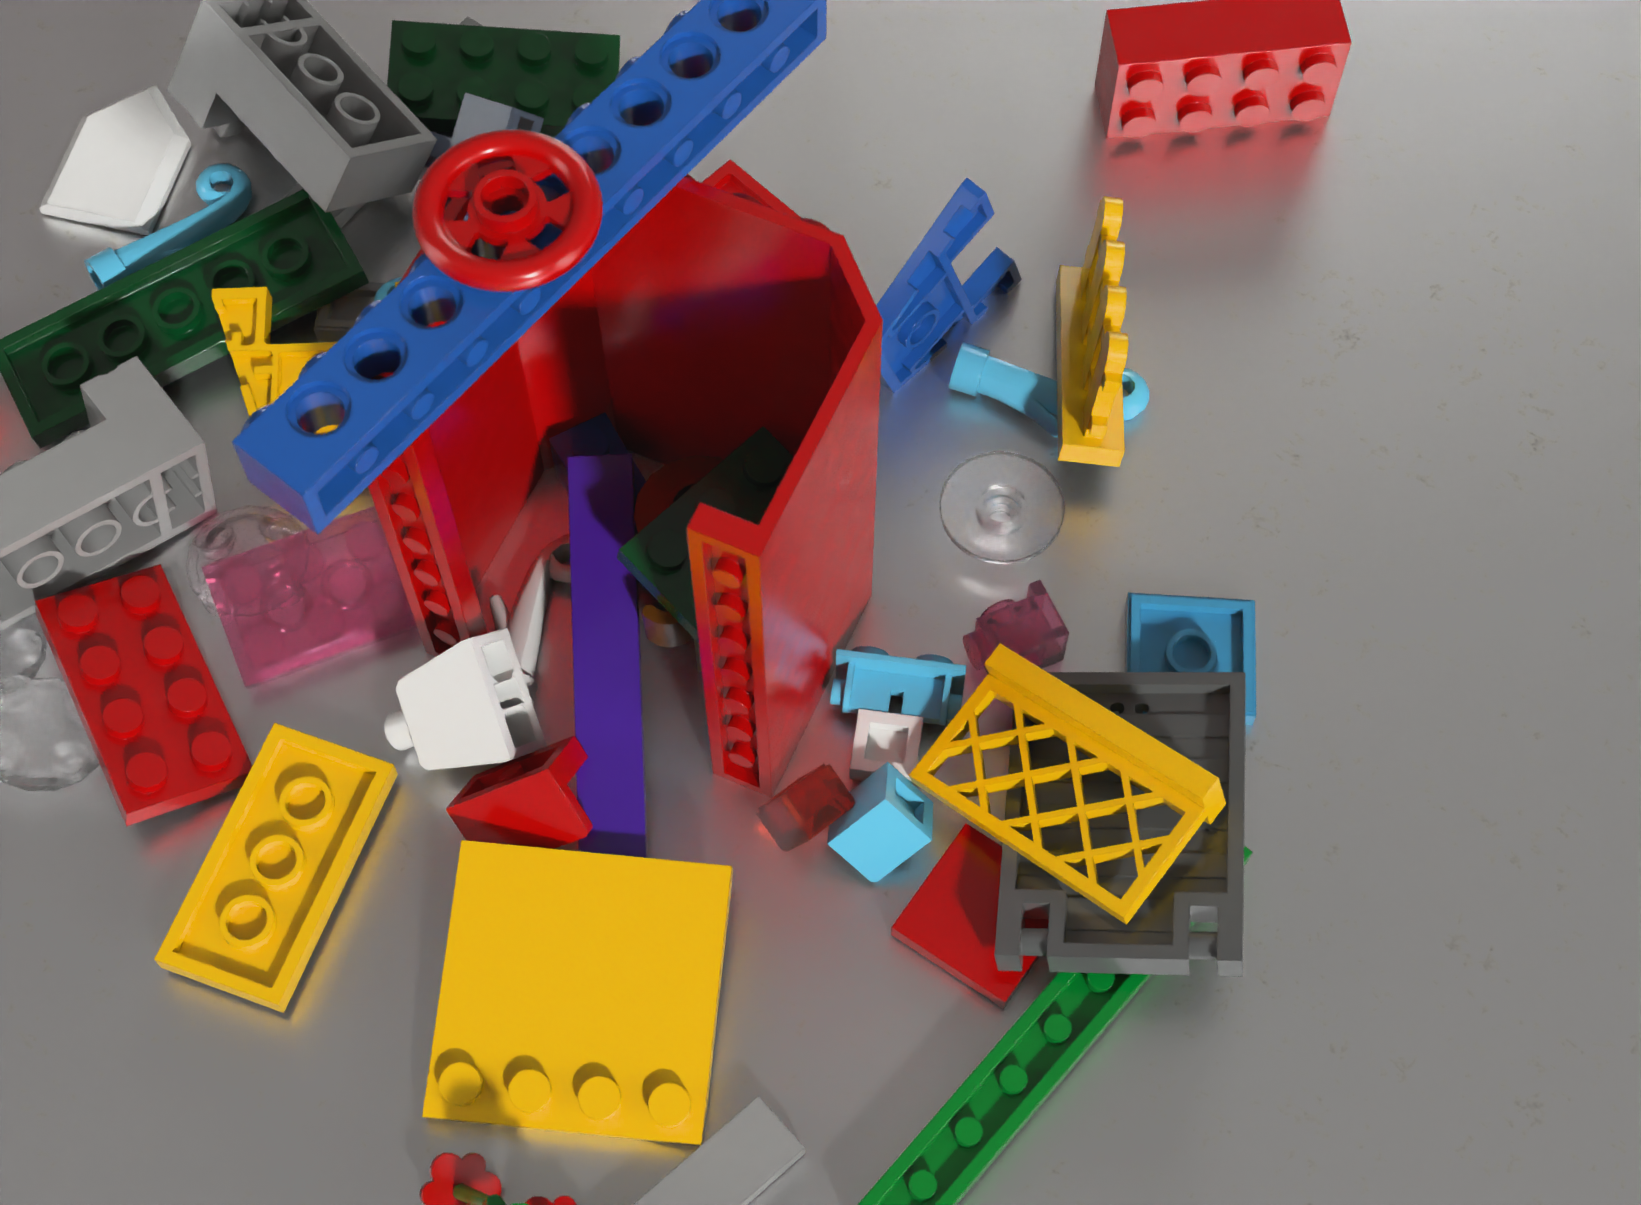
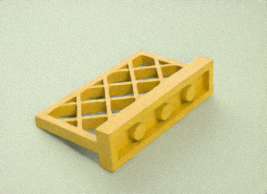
M1000 643L984 663L988 671L987 676L911 771L909 777L915 785L1127 925L1201 824L1205 821L1211 825L1226 805L1219 778ZM994 698L1014 710L1017 729L980 736L978 719ZM1025 717L1037 725L1026 727ZM970 730L971 738L963 739ZM1058 737L1067 743L1070 763L1032 770L1028 742ZM1019 744L1023 772L986 779L983 751ZM1078 751L1091 759L1079 761ZM973 753L977 781L948 786L934 777L948 757ZM1110 770L1121 777L1124 791L1123 798L1086 805L1082 775ZM1072 778L1077 806L1039 813L1035 784ZM1132 785L1145 793L1133 796ZM1020 787L1026 788L1029 816L1001 821L991 814L989 793ZM979 795L980 806L969 800L968 797ZM1166 805L1182 816L1169 835L1141 840L1136 810ZM1127 812L1132 842L1093 849L1088 819ZM1079 821L1084 851L1054 856L1044 849L1041 828ZM1032 830L1033 841L1019 832ZM1155 853L1145 866L1144 855ZM1135 856L1138 877L1121 899L1099 885L1096 869L1097 863ZM1086 866L1088 878L1074 868Z

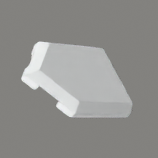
M156 84L81 118L39 207L41 214L146 236L152 234L191 146L188 136Z

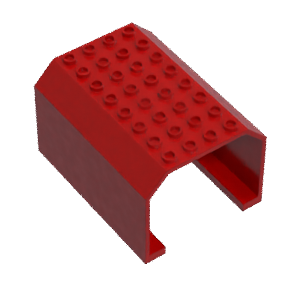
M513 161L497 162L478 168L481 179L497 170H515ZM687 174L407 447L368 487L426 653L437 657L463 640L488 633L476 589L544 470L554 467L549 438L602 413H606L627 450L666 465L670 461L693 455L725 459L764 426L794 458L760 524L756 525L700 502L686 529L713 774L772 798L836 669V650H845L872 596L883 319L844 235L831 231L827 226L814 219L795 218L763 206L758 200L749 195L725 192L698 182ZM452 198L444 210L445 220L463 221L468 213L470 198ZM420 248L400 282L408 276L414 262L424 253L422 248ZM447 321L434 322L428 325V327L439 326ZM382 373L371 380L384 379L393 373Z

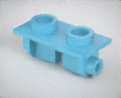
M859 646L853 648L852 651L837 649L836 679H833L830 704L843 706L842 712L858 714L859 709L888 712L891 695L903 697L901 714L923 717L924 723L946 726V720H952L961 709L967 665L953 664L950 659L933 654L920 655L916 659L890 656L886 651L872 646Z

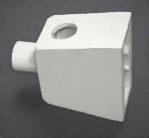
M508 628L463 640L399 679L395 690L402 710L389 714L384 723L385 734L389 743L400 751L415 747L420 765L427 771L503 763L547 746Z

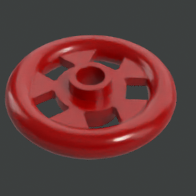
M518 129L495 130L472 136L457 143L431 164L420 180L415 193L412 212L413 227L418 243L425 255L434 266L451 279L469 287L486 291H522L553 281L567 273L580 262L592 247L599 232L603 215V200L594 172L582 156L573 148L553 137L533 131ZM513 161L515 170H497L481 179L478 168L492 163ZM555 174L564 183L568 192L552 201H547L544 192L536 183ZM448 197L470 198L468 202V220H445L444 209ZM505 211H517L510 215H500ZM546 223H551L563 231L553 243L543 250L529 242L539 235ZM482 239L491 245L506 248L500 260L488 259L470 252L475 241Z

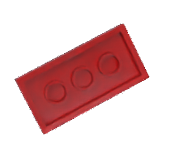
M161 564L35 601L36 616L126 826L242 787L252 767L251 761Z

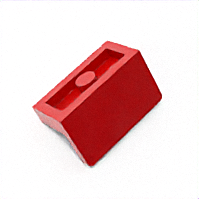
M575 735L538 749L535 752L475 774L447 806L446 811L466 841L555 849L580 840L589 834L593 824L567 784L588 756Z

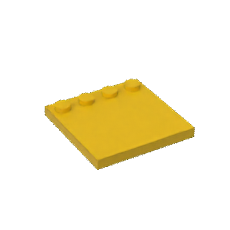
M461 840L422 1117L436 1120L701 1146L704 1142L733 878L732 866Z

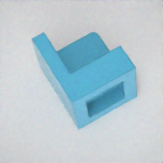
M886 762L831 807L827 844L869 881L878 882L932 841L933 802L889 762Z

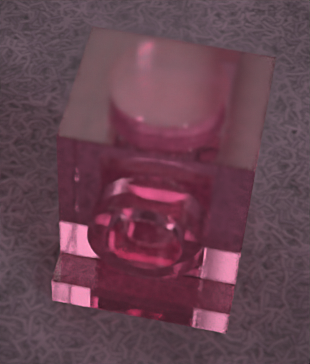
M1037 580L1028 585L1027 597L1017 602L1012 599H1006L988 607L980 617L976 618L975 631L963 635V644L972 666L977 671L985 669L988 674L984 663L1000 643L1043 669L1064 659L1069 631L1041 580Z

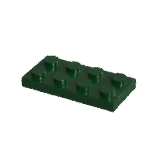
M392 20L387 86L422 124L432 132H454L466 92L544 118L540 133L554 138L565 128L568 119L578 107L585 103H592L615 81L619 73L620 35Z

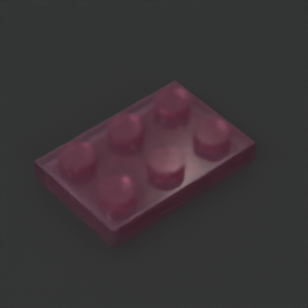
M375 506L333 520L318 535L311 529H307L201 567L242 680L247 689L417 628Z

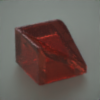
M822 764L800 776L758 808L759 812L756 815L778 846L784 852H787L814 838L854 806L855 801L830 764L826 766Z

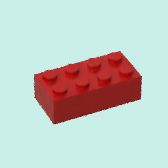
M1204 0L1106 10L1095 79V89L1106 139L1119 137L1141 138L1149 134L1179 131L1193 133L1209 128L1239 125L1253 127L1261 123L1289 120L1310 121L1319 117H1329L1352 44L1340 0Z

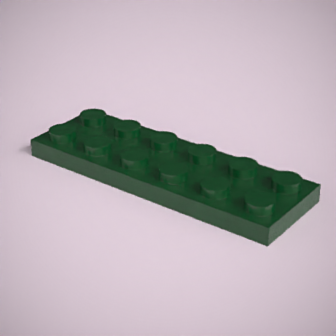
M302 189L1 338L0 373L31 438L41 449L89 425L80 385L92 378L108 374V372L115 370L118 365L137 356L158 384L164 387L229 354L222 324L211 297L212 289L267 287L273 298L271 332L368 284L369 281L331 211L325 212L311 199L305 189Z

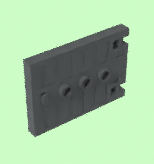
M1048 672L1111 712L1118 711L1119 714L1116 715L1217 776L1222 787L1226 805L1211 825L1205 821L1201 824L1127 925L1003 843L994 954L998 971H1022L1023 956H1047L1050 972L1190 976V960H1217L1218 976L1243 977L1246 755L1245 672ZM1014 710L1011 730L1017 729ZM1025 717L1026 727L1037 725ZM1058 737L1028 742L1032 770L1070 763L1067 743ZM1019 744L1010 745L1008 774L1023 772ZM1078 751L1079 761L1091 759ZM1108 770L1082 775L1086 805L1124 797L1122 779L1112 771ZM1072 778L1035 784L1039 813L1077 806ZM1132 785L1133 796L1145 793ZM1020 787L1007 790L1005 820L1029 816L1026 788ZM1166 805L1136 810L1141 840L1169 835L1182 818L1180 814ZM1127 812L1088 819L1093 849L1132 842ZM1079 821L1041 828L1044 849L1054 856L1084 851ZM1032 830L1019 832L1033 841ZM1155 853L1144 855L1145 866ZM1135 856L1096 864L1099 885L1119 899L1123 897L1138 877ZM1086 866L1074 868L1088 878ZM1026 919H1049V927L1025 928ZM1191 922L1218 923V932L1191 931Z

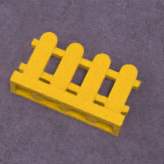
M1102 197L1098 206L1090 243L1086 250L1083 267L1060 265L1056 278L1058 460L1120 467L1125 452L1122 375L1128 354V334L1121 333L1120 329L1126 309L1127 290L1126 287L1119 286L1125 258V243L1117 241L1123 216L1122 198Z

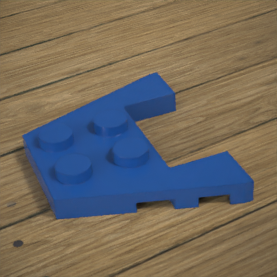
M966 178L956 190L876 305L883 319L880 383L892 393L898 391L947 347V342L941 337L961 319L964 318L972 325L987 312V306L982 301L994 290L1000 288L1008 294L1022 280L1015 261L996 247L966 282L961 285L951 263L995 214L987 193L969 178Z

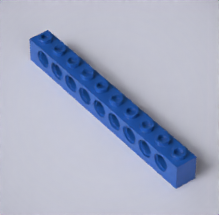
M700 0L689 11H682L677 14L667 26L664 35L642 56H635L628 60L620 69L615 81L592 103H585L578 107L568 119L565 128L554 137L573 148L582 156L594 172L602 193L603 215L600 229L592 247L580 262L567 273L541 286L522 291L494 292L472 288L451 279L434 266L425 253H423L412 265L408 276L385 298L374 301L366 306L357 317L351 330L327 352H322L312 357L301 370L298 379L270 406L267 405L257 409L246 420L241 433L232 443L249 482L317 535L322 532L826 39L827 0ZM555 174L536 183L544 192L547 201H552L568 192L564 183ZM505 211L500 215H510L517 211ZM468 213L466 214V216H465V218H464L463 221H466V220L469 219ZM546 223L539 235L529 242L543 250L553 243L563 231L551 223ZM477 239L470 252L484 258L500 260L506 247L494 246L482 239ZM447 321L439 326L428 327V325L434 322ZM382 373H393L384 379L371 380ZM339 425L328 433L314 434L325 426Z

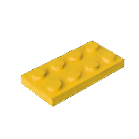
M274 723L154 958L157 964L165 970L284 1013L396 780L398 773L394 764Z

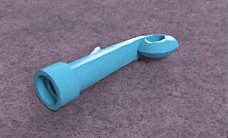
M228 163L208 166L199 174L196 180V191L199 197L209 205L208 207L121 248L113 250L108 247L85 259V267L97 289L100 290L235 222L246 210L252 198L251 181L247 174L239 167ZM219 184L231 186L230 192H219L213 188Z
M966 342L962 343L950 378V389L976 396L978 392L996 399L1035 421L1051 436L1058 437L1057 420L1050 414L1057 415L1056 380L992 357L988 349ZM1124 368L1122 375L1123 389L1129 393L1128 396L1123 397L1124 421L1133 419L1146 408L1150 395L1146 381L1137 372L1129 368Z

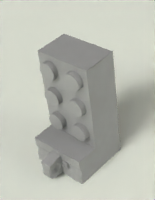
M202 0L167 89L171 96L188 110L191 118L201 129L213 127L218 135L223 138L238 135L245 124L273 154L274 158L305 189L311 199L325 212L411 193L437 141V138L307 0Z
M137 356L118 365L115 370L108 372V374L98 375L80 385L90 424L89 429L70 434L62 443L29 460L18 461L0 474V631L35 613L36 600L80 588L217 513L205 441Z

